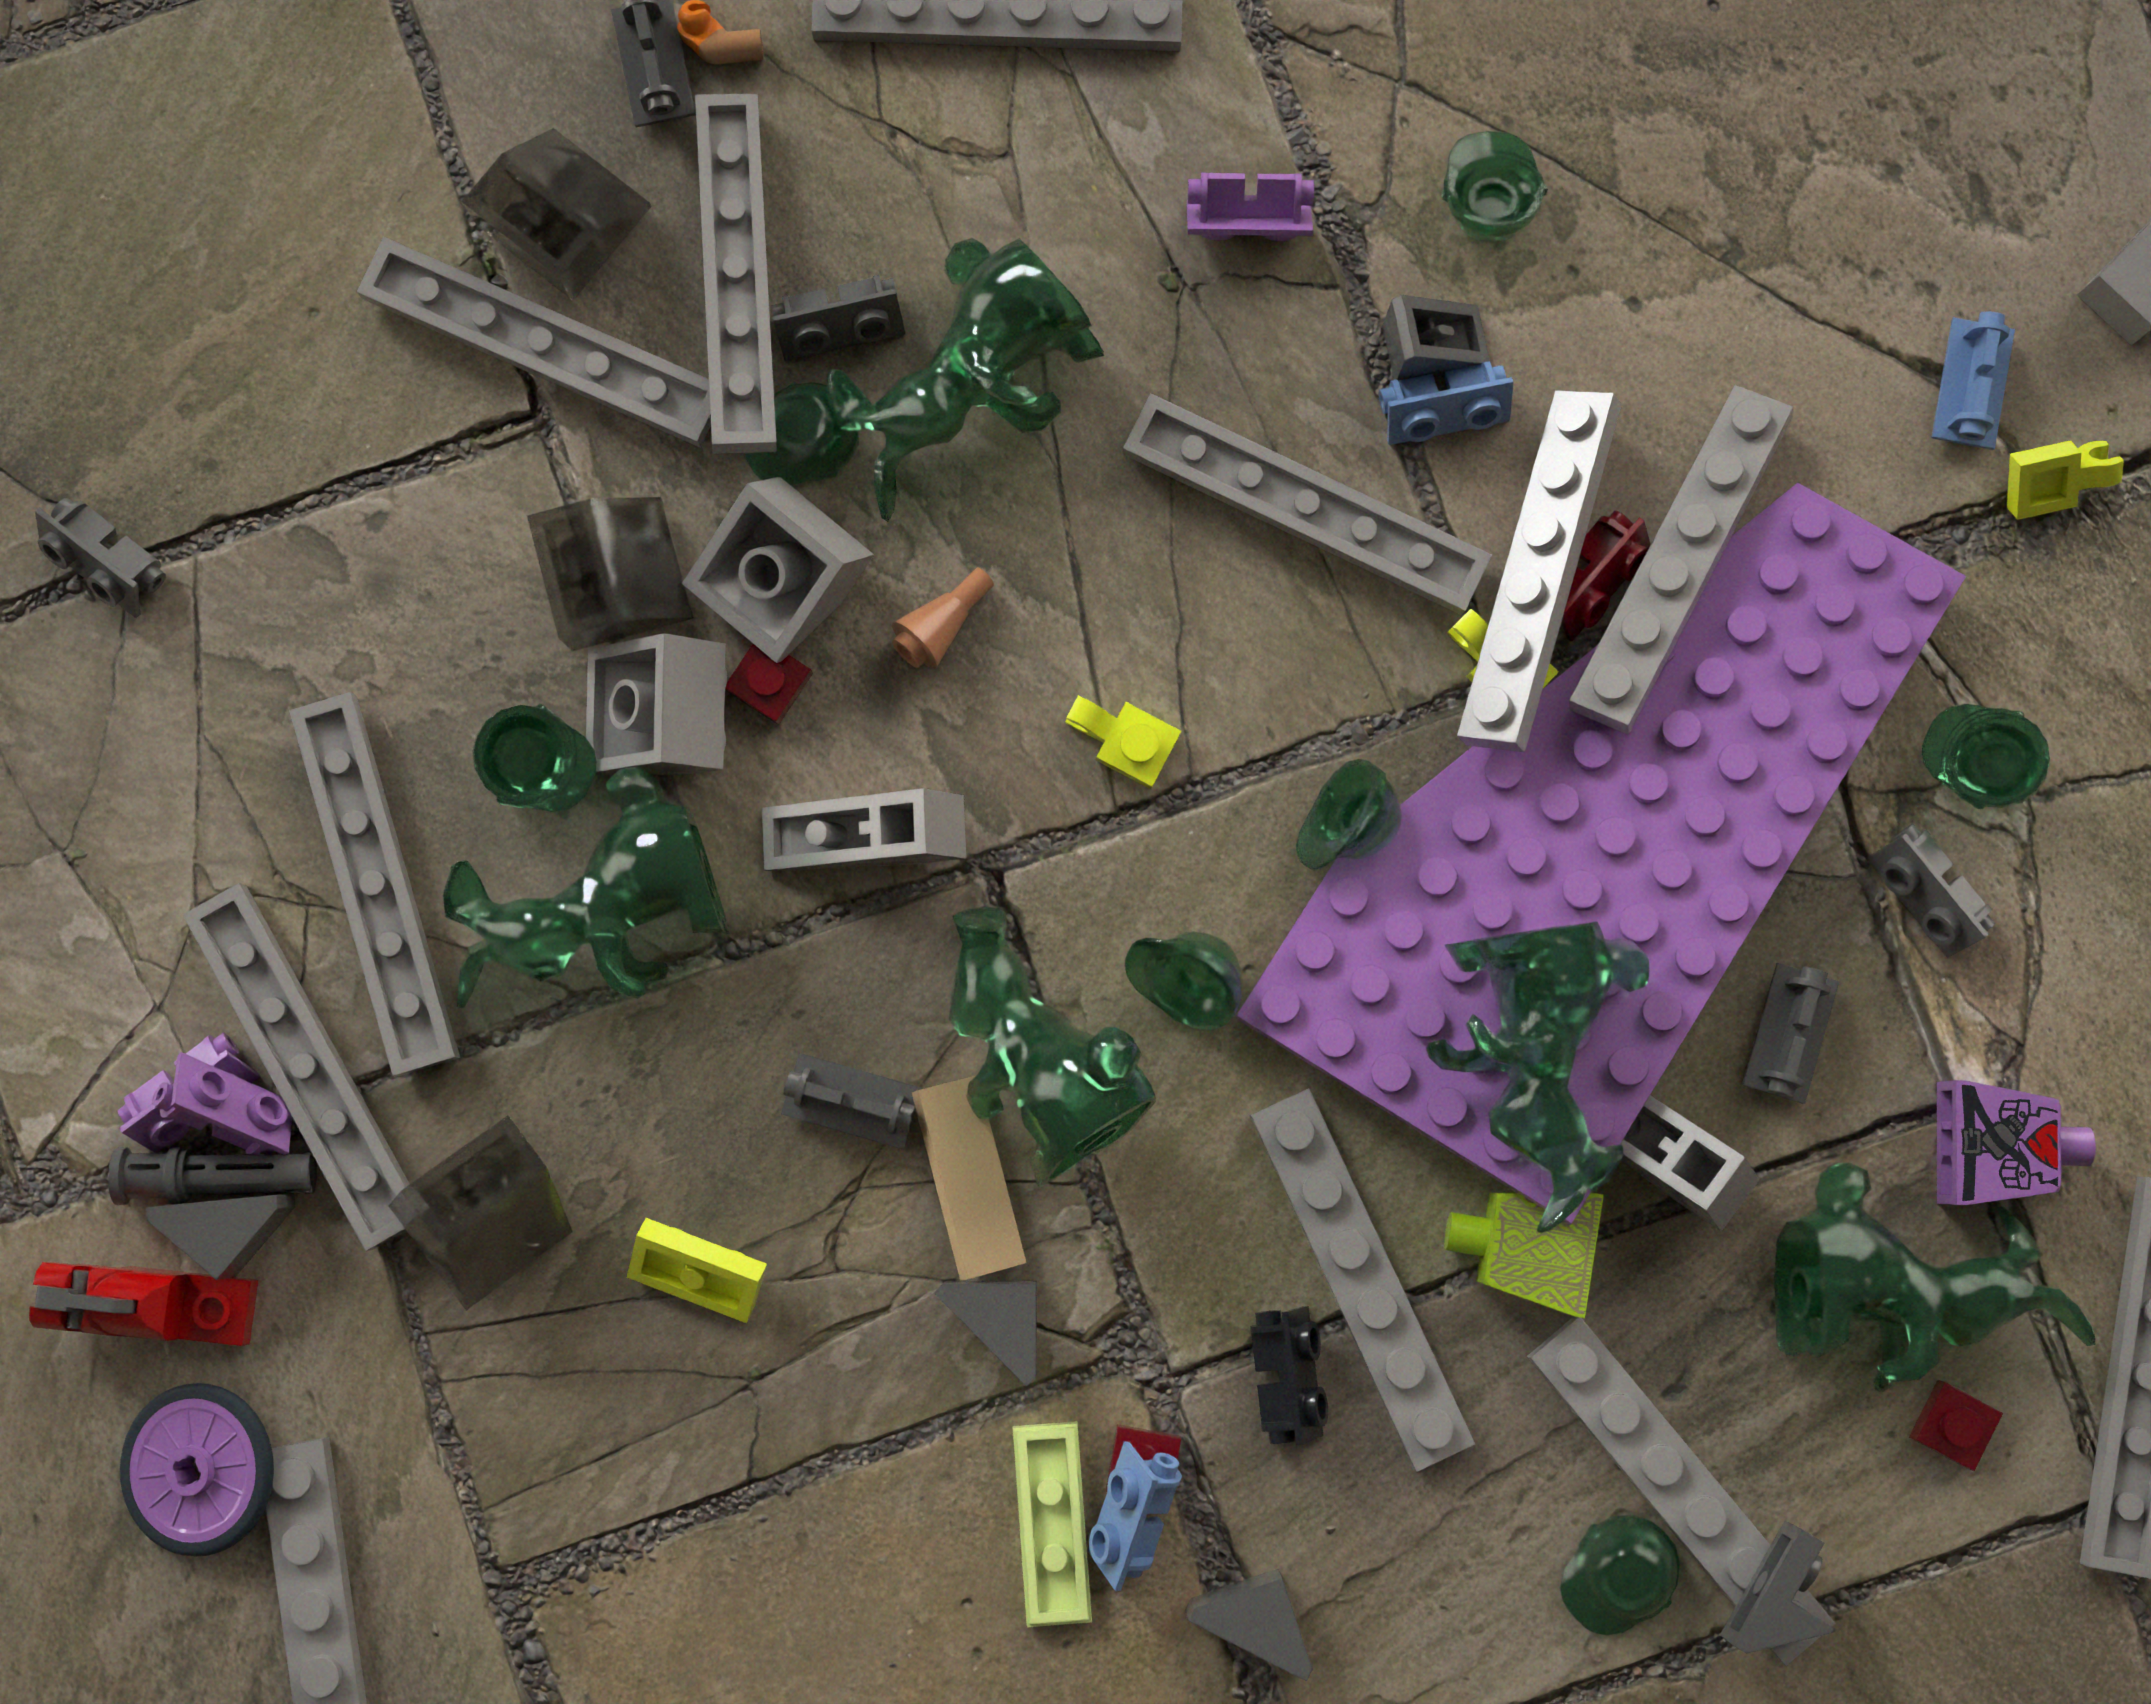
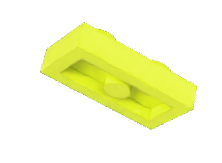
M645 1218L636 1235L626 1278L747 1323L756 1305L767 1263L690 1235L678 1228L669 1227Z

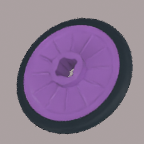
M184 1384L171 1388L155 1397L140 1411L133 1421L122 1448L120 1482L124 1501L130 1515L139 1529L151 1541L165 1550L183 1556L213 1555L241 1541L251 1532L263 1515L273 1485L274 1459L272 1447L260 1418L238 1395L211 1384ZM194 1459H196L195 1463L198 1467V1472L201 1473L199 1480H197L198 1476L195 1472V1467L192 1466Z

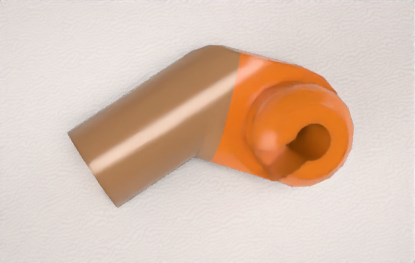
M700 0L687 1L679 8L678 19L680 22L677 25L679 35L682 41L705 62L717 65L764 60L760 29L727 32L716 19L710 16V6Z

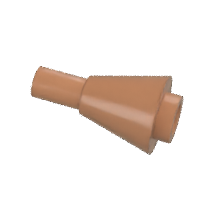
M977 567L951 593L946 592L894 621L892 629L896 637L892 640V644L896 651L913 667L919 668L924 664L932 669H936L966 620L968 610L994 586L993 580L985 571Z

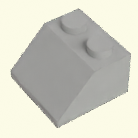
M781 477L746 484L682 584L773 661L778 663L785 659L843 602L874 554Z
M663 633L588 649L585 774L690 775L723 770L726 734L724 731L725 687L727 684V671L725 668L726 643Z

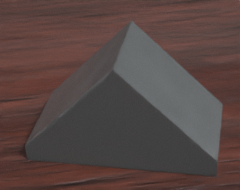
M1400 295L1391 300L1382 326L1394 380L1399 381L1433 374V377L1444 376L1445 371L1479 365L1482 362H1490L1478 305Z
M295 1194L146 1207L147 1221L216 1280L233 1278L240 1273L295 1208Z
M945 1281L934 1292L1026 1387L1036 1378L1037 1281Z
M1278 1569L1190 1599L1185 1609L1188 1621L1305 1681L1308 1680L1313 1669L1283 1578Z

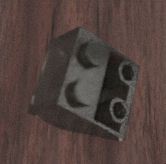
M554 128L501 153L461 201L481 230L572 301L651 208L649 201Z
M661 497L586 499L527 515L558 638L572 652L694 619L686 587L682 584L684 579Z
M509 1115L402 1189L388 1206L466 1311L573 1232L547 1166Z

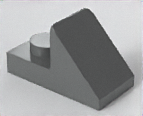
M1784 1521L1720 1636L1747 1654L1835 1632L1836 1628L1792 1602L1798 1590L1805 1592L1817 1578L1822 1566V1557L1818 1556L1825 1543L1803 1529Z

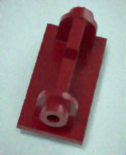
M1613 511L1609 517L1601 516L1585 535L1579 558L1589 565L1584 571L1576 567L1561 621L1569 641L1572 642L1585 627L1591 628L1597 624L1609 606L1610 597L1625 580H1633L1651 545L1645 521L1640 517L1633 524L1621 512Z

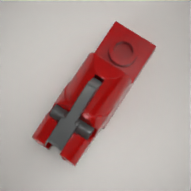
M42 1262L36 1270L33 1285H38L35 1306H30L29 1321L34 1328L161 1341L182 1339L245 1346L249 1345L251 1340L259 1280L237 1277L216 1280L210 1274L136 1266L109 1267L80 1263Z

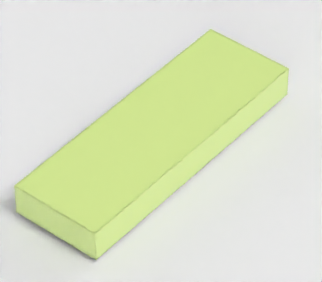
M1078 1421L1013 1426L1027 1627L1092 1622Z

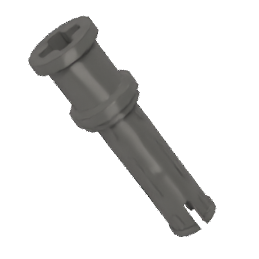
M172 1146L168 1153H132L128 1147H117L114 1149L109 1163V1192L111 1200L115 1205H127L131 1199L167 1198L170 1204H183L185 1201H189L193 1194H313L317 1182V1162L312 1152L286 1155H193L192 1151L184 1146Z

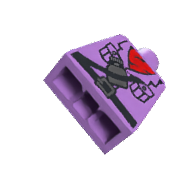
M1966 1080L1937 1082V1204L1970 1205L2059 1192L2061 1187V1165H2092L2096 1151L2095 1136L2090 1127H2062L2061 1105L2058 1099Z

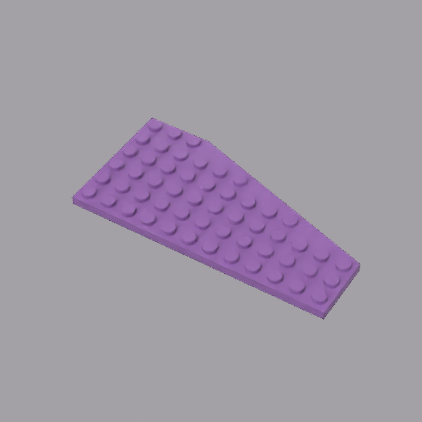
M1796 483L1731 536L1629 735L1570 711L1569 700L1597 648L1596 646L1542 690L1525 752L1472 746L1337 856L1236 1015L1237 1020L1514 1192L1520 1193L1563 1222L1571 1225L1966 576L1807 487Z

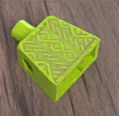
M1490 1192L1486 1218L1450 1212L1445 1231L1444 1250L1480 1256L1476 1282L1575 1317L1585 1318L1604 1195L1590 1193L1572 1224L1568 1225L1520 1193Z

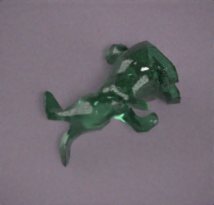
M974 238L954 244L945 259L944 272L951 284L963 286L957 293L951 327L945 334L928 367L900 377L892 388L874 404L869 401L858 386L842 370L831 369L827 374L829 406L840 429L881 431L886 437V447L874 463L873 487L881 518L889 522L895 511L897 493L895 471L901 460L923 447L950 442L963 429L965 417L971 406L988 407L1021 433L1043 431L1061 413V401L1053 392L1044 393L1037 398L1032 389L1009 384L1014 371L1024 364L1054 350L1070 356L1076 363L1104 356L1100 343L1089 329L1092 324L1081 304L1020 238L1003 246L995 253Z
M629 767L617 771L606 782L609 801L619 806L623 815L614 826L603 834L590 857L584 874L553 898H522L498 904L492 902L480 877L467 860L459 861L452 865L443 892L445 917L471 928L484 938V940L469 946L461 964L457 1007L460 1009L464 1008L468 1003L484 963L496 961L542 982L564 975L574 955L583 945L587 944L592 948L597 969L610 988L627 997L638 999L645 994L644 983L665 979L668 975L669 967L665 962H643L637 959L629 946L628 930L682 910L687 914L693 933L729 934V925L707 853L690 809L668 803L663 796L661 785L653 774L638 767Z
M987 906L964 909L952 916L962 942V947L951 992L949 1021L960 1036L979 1038L988 1042L989 1046L985 1063L979 1073L968 1083L966 1097L973 1113L979 1119H991L1004 1110L999 1096L1000 1091L1014 1092L1024 1127L1036 1141L1035 1156L1030 1160V1164L1039 1188L1069 1171L1085 1157L1097 1154L1128 1134L1156 1103V1096L1144 1072L1137 1065L1142 1053L1133 1037L1127 1032L1116 1027H1105L1096 1035H1092L1077 1029L1067 1017L1054 1008L1032 998L1027 972L1018 955L1010 949L1004 939L1007 916L1003 910Z
M1598 921L1444 944L1460 971H1489L1501 1026L1493 1034L1481 1018L1472 1014L1466 1023V1027L1473 1040L1474 1047L1467 1050H1456L1446 1039H1439L1429 1042L1426 1052L1429 1059L1442 1070L1456 1072L1487 1070L1507 1072L1510 1082L1488 1112L1490 1132L1505 1145L1548 1172L1551 1176L1554 1190L1537 1227V1232L1540 1234L1551 1231L1572 1214L1581 1204L1587 1189L1595 1192L1609 1182L1621 1163L1624 1152L1622 1144L1603 1147L1597 1146L1592 1141L1584 1112L1569 1090L1570 1075L1577 1048L1598 1015L1611 985L1632 992L1646 987L1649 981L1650 964L1647 954L1632 940L1623 938L1605 939Z
M1849 1162L1838 1163L1828 1166L1819 1174L1815 1187V1209L1786 1222L1777 1238L1774 1289L1776 1339L1779 1350L1784 1352L1786 1356L1792 1355L1793 1357L1808 1351L1810 1355H1815L1816 1358H1819L1848 1342L1850 1321L1876 1322L1880 1327L1883 1347L1882 1364L1877 1366L1879 1372L1872 1379L1876 1391L1883 1393L1891 1388L1894 1382L1920 1380L1939 1363V1332L1950 1344L1972 1346L1982 1341L1997 1328L2011 1322L2029 1310L2045 1308L2066 1325L2086 1346L2095 1345L2096 1338L2093 1327L2074 1300L2059 1287L2033 1285L2021 1279L2024 1273L2043 1254L2030 1230L2005 1207H1997V1212L2007 1229L2010 1239L2008 1252L1994 1257L1960 1260L1944 1267L1931 1266L1918 1259L1881 1222L1873 1219L1863 1209V1198L1872 1189L1868 1170ZM1908 1336L1909 1345H1908V1351H1907V1353L1905 1354V1350H1906V1337Z

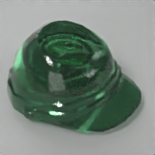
M1500 131L1472 133L1457 140L1449 153L1442 200L1448 203L1451 214L1460 229L1471 238L1480 242L1494 243L1506 241L1514 237L1530 224L1539 212L1543 197L1548 192L1530 147L1520 137Z
M816 382L789 383L787 387L774 394L776 452L744 453L752 471L761 480L781 477L792 486L806 481L833 478L837 476L838 471L850 462L859 446L860 424L856 410L847 396L833 386Z
M542 704L537 706L518 705L499 710L483 723L476 734L472 749L474 769L483 786L496 796V801L501 805L532 808L548 812L569 810L586 796L596 773L597 761L595 750L587 738Z
M1973 704L1948 707L1932 721L1922 744L1923 763L1931 775L1951 789L1961 800L1980 810L1985 807L2005 808L2023 803L2038 792L2047 777L2050 766L2047 740L2039 727L2025 718L2024 713L2018 710L1988 708Z
M1356 759L1346 762L1332 774L1321 788L1298 835L1296 844L1297 857L1304 866L1312 870H1318L1337 858L1364 859L1376 854L1394 839L1400 830L1402 812L1395 788L1386 778V773L1368 760Z
M1192 931L1181 933L1168 940L1143 938L1131 945L1125 957L1126 975L1134 988L1179 1023L1194 1029L1213 1031L1225 1026L1238 1010L1242 998L1243 980L1241 968L1232 947L1219 937L1208 933Z
M1632 1514L1613 1516L1600 1524H1592L1580 1541L1577 1551L1563 1570L1560 1591L1567 1610L1586 1629L1606 1636L1623 1633L1638 1623L1655 1617L1671 1605V1597L1678 1585L1680 1561L1676 1546L1667 1533L1654 1522Z

